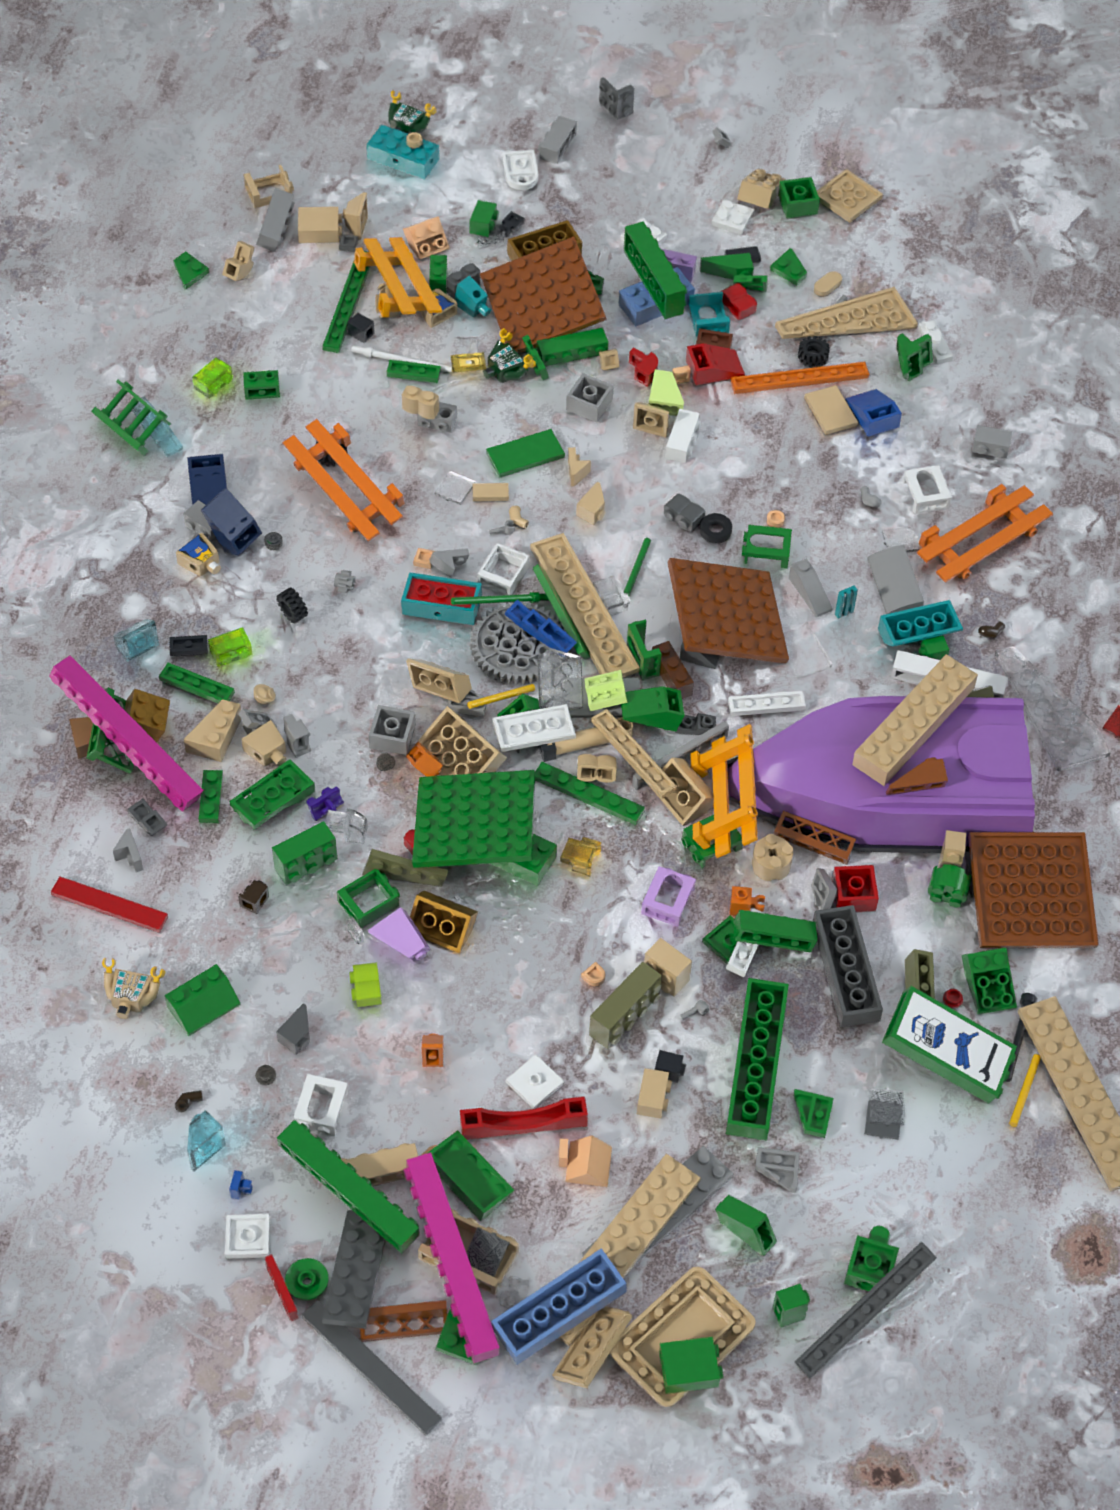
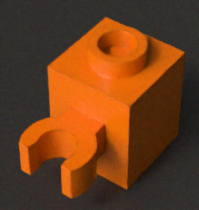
M732 886L729 915L736 916L739 910L750 911L751 908L763 912L765 905H760L758 902H765V896L757 895L752 897V888Z

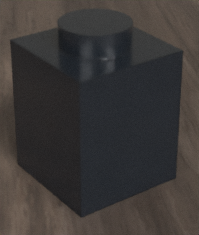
M360 313L351 317L347 322L348 335L363 343L375 333L374 321Z
M659 1050L655 1070L669 1072L668 1080L678 1083L679 1077L684 1076L686 1064L683 1063L684 1055Z

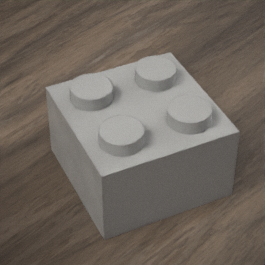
M582 373L567 394L566 410L598 422L613 400L614 385Z
M378 705L368 735L369 748L407 756L416 726L415 712Z

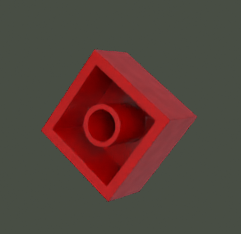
M874 865L834 867L832 882L837 888L836 908L854 905L856 912L876 911L879 897Z

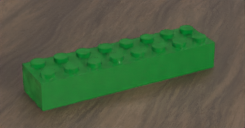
M748 978L726 1135L767 1141L789 984Z

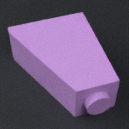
M401 907L368 930L371 935L413 961L426 957L427 952L431 950L407 911Z

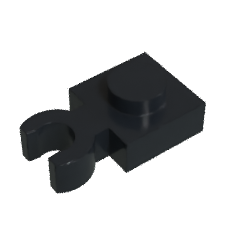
M511 211L498 227V234L505 231V237H509L511 230L516 232L525 223V218Z

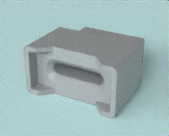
M293 714L283 717L287 745L294 756L298 758L311 752L309 745L310 732L302 720L297 721Z

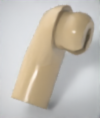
M512 506L509 509L510 520L514 524L526 529L529 521L521 517V508L519 506Z

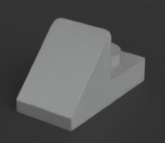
M467 548L435 551L432 553L429 561L443 573L452 577L455 571L454 565L466 563L469 557V550Z
M242 709L239 712V716L243 720V729L247 735L270 720L277 728L269 713Z
M130 828L126 829L113 849L114 859L118 861L127 858L129 866L133 865L136 872L142 871L143 865Z

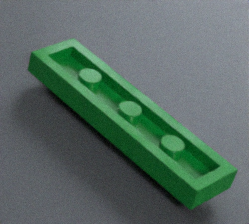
M169 662L159 674L160 681L215 703H219L222 699L230 701L235 693L232 687Z

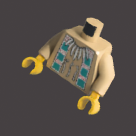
M106 958L102 960V965L106 968L104 972V989L107 998L112 1002V1006L118 1008L116 1012L117 1017L127 1019L130 1011L141 1012L143 1007H146L157 998L161 983L159 979L165 976L164 969L160 970L158 976L156 975L157 967H153L150 970L151 976L120 969L112 971V968L116 965V960L112 958V965L110 967L106 964Z

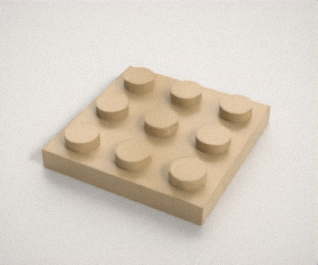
M847 169L817 190L820 203L849 223L883 198V193Z

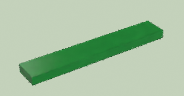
M537 564L533 567L534 573L566 633L577 642L574 645L577 654L587 660L590 658V655L546 571Z

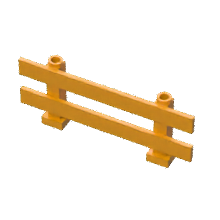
M402 237L389 238L394 251L385 252L377 238H364L363 242L369 252H364L363 248H356L354 264L358 271H365L366 266H377L393 298H389L387 293H380L378 310L382 317H389L390 312H401L402 314H416V311L442 313L438 299L435 298L415 262L413 254L410 253ZM391 265H403L420 297H408Z
M751 724L738 729L737 737L726 742V738L723 736L711 742V750L700 754L698 751L691 753V768L701 778L707 776L708 769L712 767L714 821L702 825L699 821L694 823L693 839L703 849L711 847L710 841L715 839V856L717 858L731 852L730 831L741 827L742 844L744 846L758 840V812L756 810L753 756L754 740ZM738 755L740 809L729 813L727 760Z

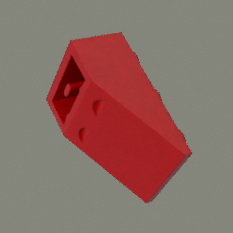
M705 343L687 346L686 362L691 369L690 373L695 385L745 376L736 350Z

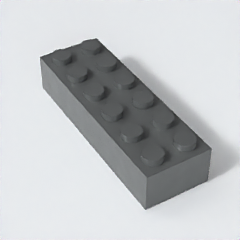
M854 905L815 911L813 921L816 922L817 942L840 1027L880 1022L883 1008Z

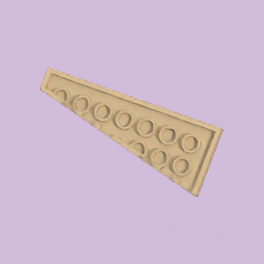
M891 287L775 323V328L782 339L808 336L914 329L918 323L896 288Z

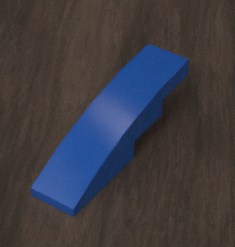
M518 599L504 614L535 639L564 656L577 643L550 618L546 620L534 609L530 611Z

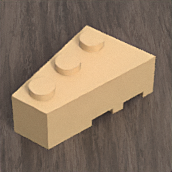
M222 699L183 739L185 752L222 762L241 721L239 716L241 705Z

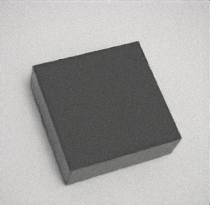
M342 234L339 250L355 252L358 236Z

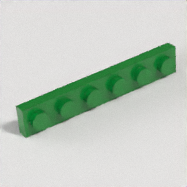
M541 762L535 771V781L633 825H637L645 811V807L590 782L581 781L576 776L547 763Z

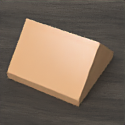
M592 1135L570 1142L565 1182L608 1187L612 1147Z

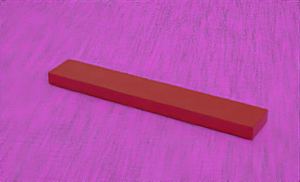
M59 876L51 890V896L158 933L161 932L168 919V913Z

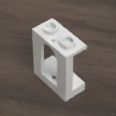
M939 465L905 470L903 484H908L912 494L914 514L949 509L951 495ZM934 479L940 494L923 496L918 482Z
M307 1074L293 1119L299 1124L304 1123L310 1131L317 1132L322 1136H335V1127L341 1107L349 1093L348 1083ZM313 1092L333 1096L327 1115L320 1120L310 1118L307 1113Z

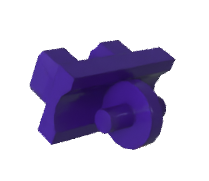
M336 786L332 789L329 787L323 789L320 797L317 799L311 797L306 803L312 818L317 821L328 813L333 816L337 814L336 808L342 805L344 801L340 795V789Z

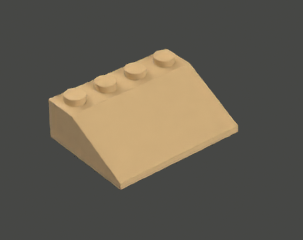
M448 706L417 741L442 763L443 766L438 774L439 776L496 772L507 759L501 751Z

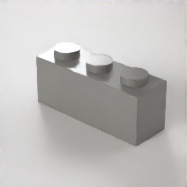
M562 116L553 121L550 131L546 132L543 142L539 143L540 159L558 164L576 135L577 121Z

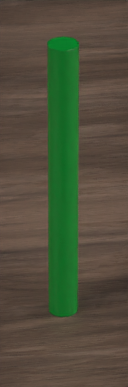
M645 538L624 589L623 595L629 597L650 546L651 539Z

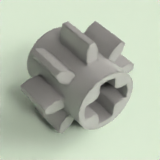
M341 570V573H336L334 586L338 587V592L346 593L349 589L353 590L355 576H351L352 571Z

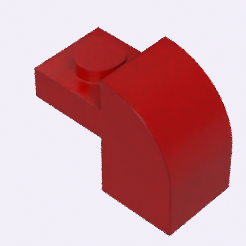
M633 347L629 351V363L635 366L634 379L649 387L653 382L655 370H658V358L652 351L646 355L644 352Z

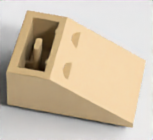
M763 169L754 170L742 180L737 199L768 209L773 205L778 196L780 181L786 179L781 178L779 174H768Z

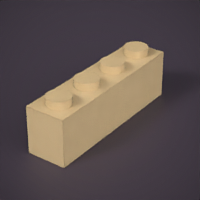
M404 1143L396 1148H383L376 1153H363L355 1158H342L341 1160L345 1164L350 1163L356 1169V1173L361 1178L365 1176L372 1183L373 1187L406 1179L403 1170L406 1168V1160L417 1157L418 1153L415 1143Z

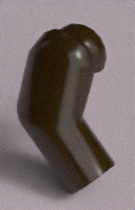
M999 621L994 627L988 625L981 626L978 629V633L983 637L994 639L1006 626L1003 622Z
M202 1090L182 1093L175 1103L176 1110L178 1112H185L192 1102L203 1101Z

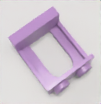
M659 866L643 900L641 914L679 927L686 903L691 892L695 890L696 879L690 875L680 874L670 868ZM663 881L682 887L673 907L655 901Z

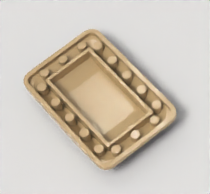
M693 1267L624 1329L609 1354L658 1404L663 1407H671L689 1391L666 1394L659 1356L660 1343L713 1337L714 1344H718L719 1358H717V1363L719 1364L753 1331L756 1322L753 1315L705 1269Z

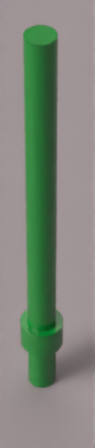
M530 592L529 594L454 597L451 598V604L515 602L517 599L520 602L530 601V603H539L540 601H549L546 593Z

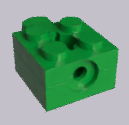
M874 1226L868 1238L857 1235L844 1281L845 1285L869 1292L894 1268L899 1248L888 1245L890 1232L887 1228Z

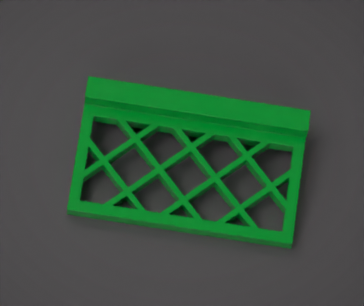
M109 687L106 688L105 691L125 710L126 700L115 695V690ZM93 724L86 758L91 761L99 759L130 774L134 766L131 759L123 752L117 754L113 747L115 743H111L105 733ZM108 748L113 757L110 758L103 755L104 749ZM124 755L128 765L123 764L119 757Z

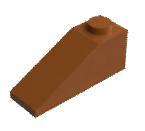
M931 757L926 759L889 785L886 795L945 787L948 778L943 758Z

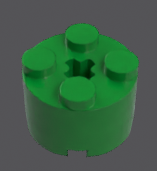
M943 864L942 868H937L938 865L935 866L928 887L930 900L935 903L947 902L955 908L961 907V904L967 900L972 876L970 873L969 876L966 875L963 868L955 865Z

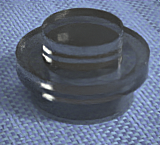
M383 753L378 756L376 766L380 771H388L395 766L396 762L389 753Z
M269 1065L260 1066L255 1074L257 1082L261 1085L272 1084L276 1079L275 1069Z

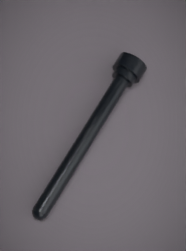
M1023 993L1020 999L1021 1008L1036 1003L1038 998L1034 994ZM1019 1018L1013 1044L1017 1046L1014 1053L1016 1058L1012 1065L1009 1066L1008 1071L1010 1074L1006 1082L1012 1080L1025 1032V1026L1021 1018Z

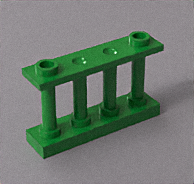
M117 379L116 382L122 389L105 409L100 410L95 406L91 412L145 456L149 450L144 447L146 444L144 442L162 421L168 426L171 423L167 420L168 416L163 411L159 410L157 412L132 391L134 387L128 382L122 383ZM129 392L133 399L117 418L114 417L113 420L109 418L113 409ZM141 402L145 406L128 428L122 429L121 426L124 419ZM153 412L157 417L139 438L134 439L132 437L134 435L133 432L146 416Z

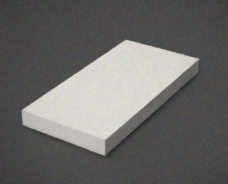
M567 704L492 718L501 752L576 738Z

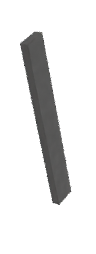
M921 1241L794 1363L810 1379L934 1262L937 1257Z
M318 1300L302 1314V1318L426 1436L442 1420V1417L346 1326L323 1324L322 1317L325 1306Z

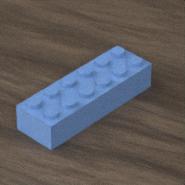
M601 1248L491 1321L493 1330L518 1365L627 1292V1283Z

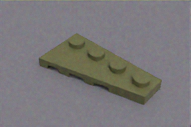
M371 849L362 875L378 869L388 879L442 887L448 870L438 867L413 868L412 860Z

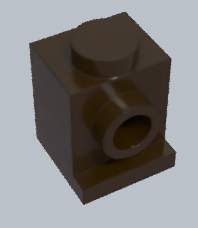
M254 880L250 886L248 885L245 888L243 894H239L240 907L257 914L269 897L268 886L260 880Z

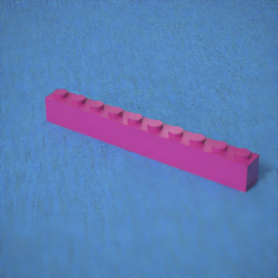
M71 655L53 666L49 675L52 682L58 685L65 695L78 705V708L91 719L93 724L98 726L105 733L106 737L111 739L118 746L119 750L131 759L135 766H138L145 776L158 787L160 792L172 801L175 807H178L183 812L199 800L204 790Z
M430 1152L407 1159L406 1168L403 1169L407 1181H411L412 1187H410V1192L413 1200L417 1199L418 1216L420 1219H424L425 1225L423 1229L426 1238L431 1239L432 1245H430L432 1256L438 1259V1274L440 1277H444L446 1284H443L446 1296L451 1297L452 1304H450L452 1314L454 1317H458L459 1324H457L459 1335L460 1337L464 1336L467 1344H464L466 1355L472 1358L473 1364L499 1356L500 1347L432 1154Z

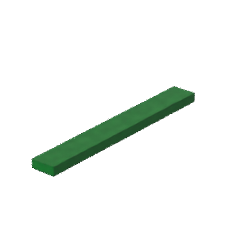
M353 261L322 346L324 351L340 352L348 330L347 322L353 317L371 266H366L365 271H358Z

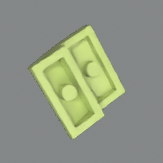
M621 670L584 678L590 711L627 703Z

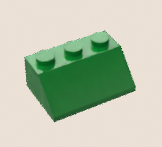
M217 964L164 995L167 1008L188 1036L241 1005L228 978Z

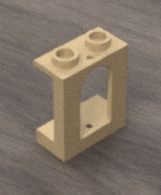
M279 165L278 174L254 180L250 173L243 174L244 185L254 208L269 205L272 196L260 199L257 189L279 184L284 186V191L292 194V191H294L292 182H289L288 173L286 170H283L281 165Z

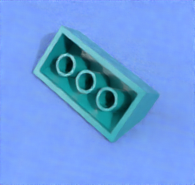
M946 600L881 615L878 631L883 642L894 647L963 631V627L951 601Z

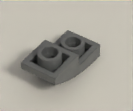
M698 713L696 717L685 715L675 733L702 735L716 726V716Z

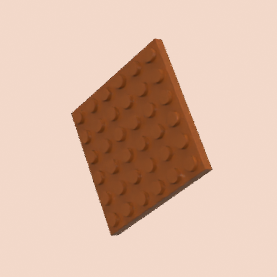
M575 237L480 273L500 330L505 328L507 333L510 332L512 334V339L505 341V344L509 343L518 354L526 352L522 339L526 335H529L533 348H536L537 340L572 334L607 320Z
M670 558L667 563L685 651L785 664L788 662V651L769 571Z
M970 832L968 834L980 948H1097L1099 946L1085 832Z

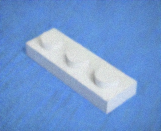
M936 321L919 323L918 329L921 335L924 336L928 333L932 337V353L935 363L951 362L953 355Z

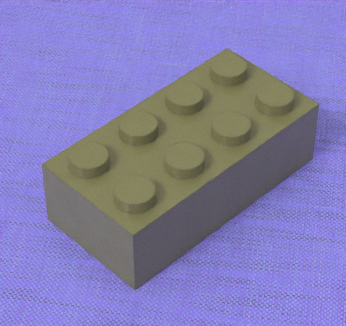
M642 961L590 1015L589 1036L606 1049L616 1045L620 1041L622 1034L632 1029L635 1020L638 1017L642 1018L646 1014L648 1007L659 1000L661 996L662 975Z

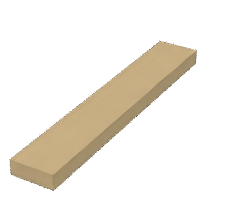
M607 709L591 718V722L660 799L677 790L676 784Z

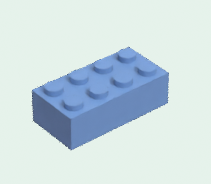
M676 267L673 270L675 273H678L681 283L687 289V294H685L687 306L689 304V295L695 294V288L680 269ZM642 281L619 290L618 305L635 326L662 316Z

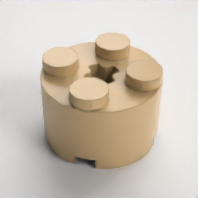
M768 834L766 837L761 838L754 846L752 857L754 873L765 881H771V879L782 880L790 872L793 847L785 839L774 834Z

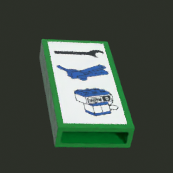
M913 986L908 987L902 993L882 1041L883 1044L988 1104L994 1099H999L1003 1092L1001 1087L1010 1074L1008 1069L1016 1058L1014 1053L1017 1048L1011 1042Z

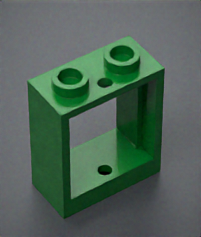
M378 869L370 871L337 891L338 903L359 930L399 906L400 894L398 890L389 884L387 876L384 873L381 874ZM376 884L387 897V900L363 913L352 898Z

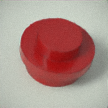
M949 989L943 994V1003L946 1006L954 1009L962 1005L963 996L959 990Z

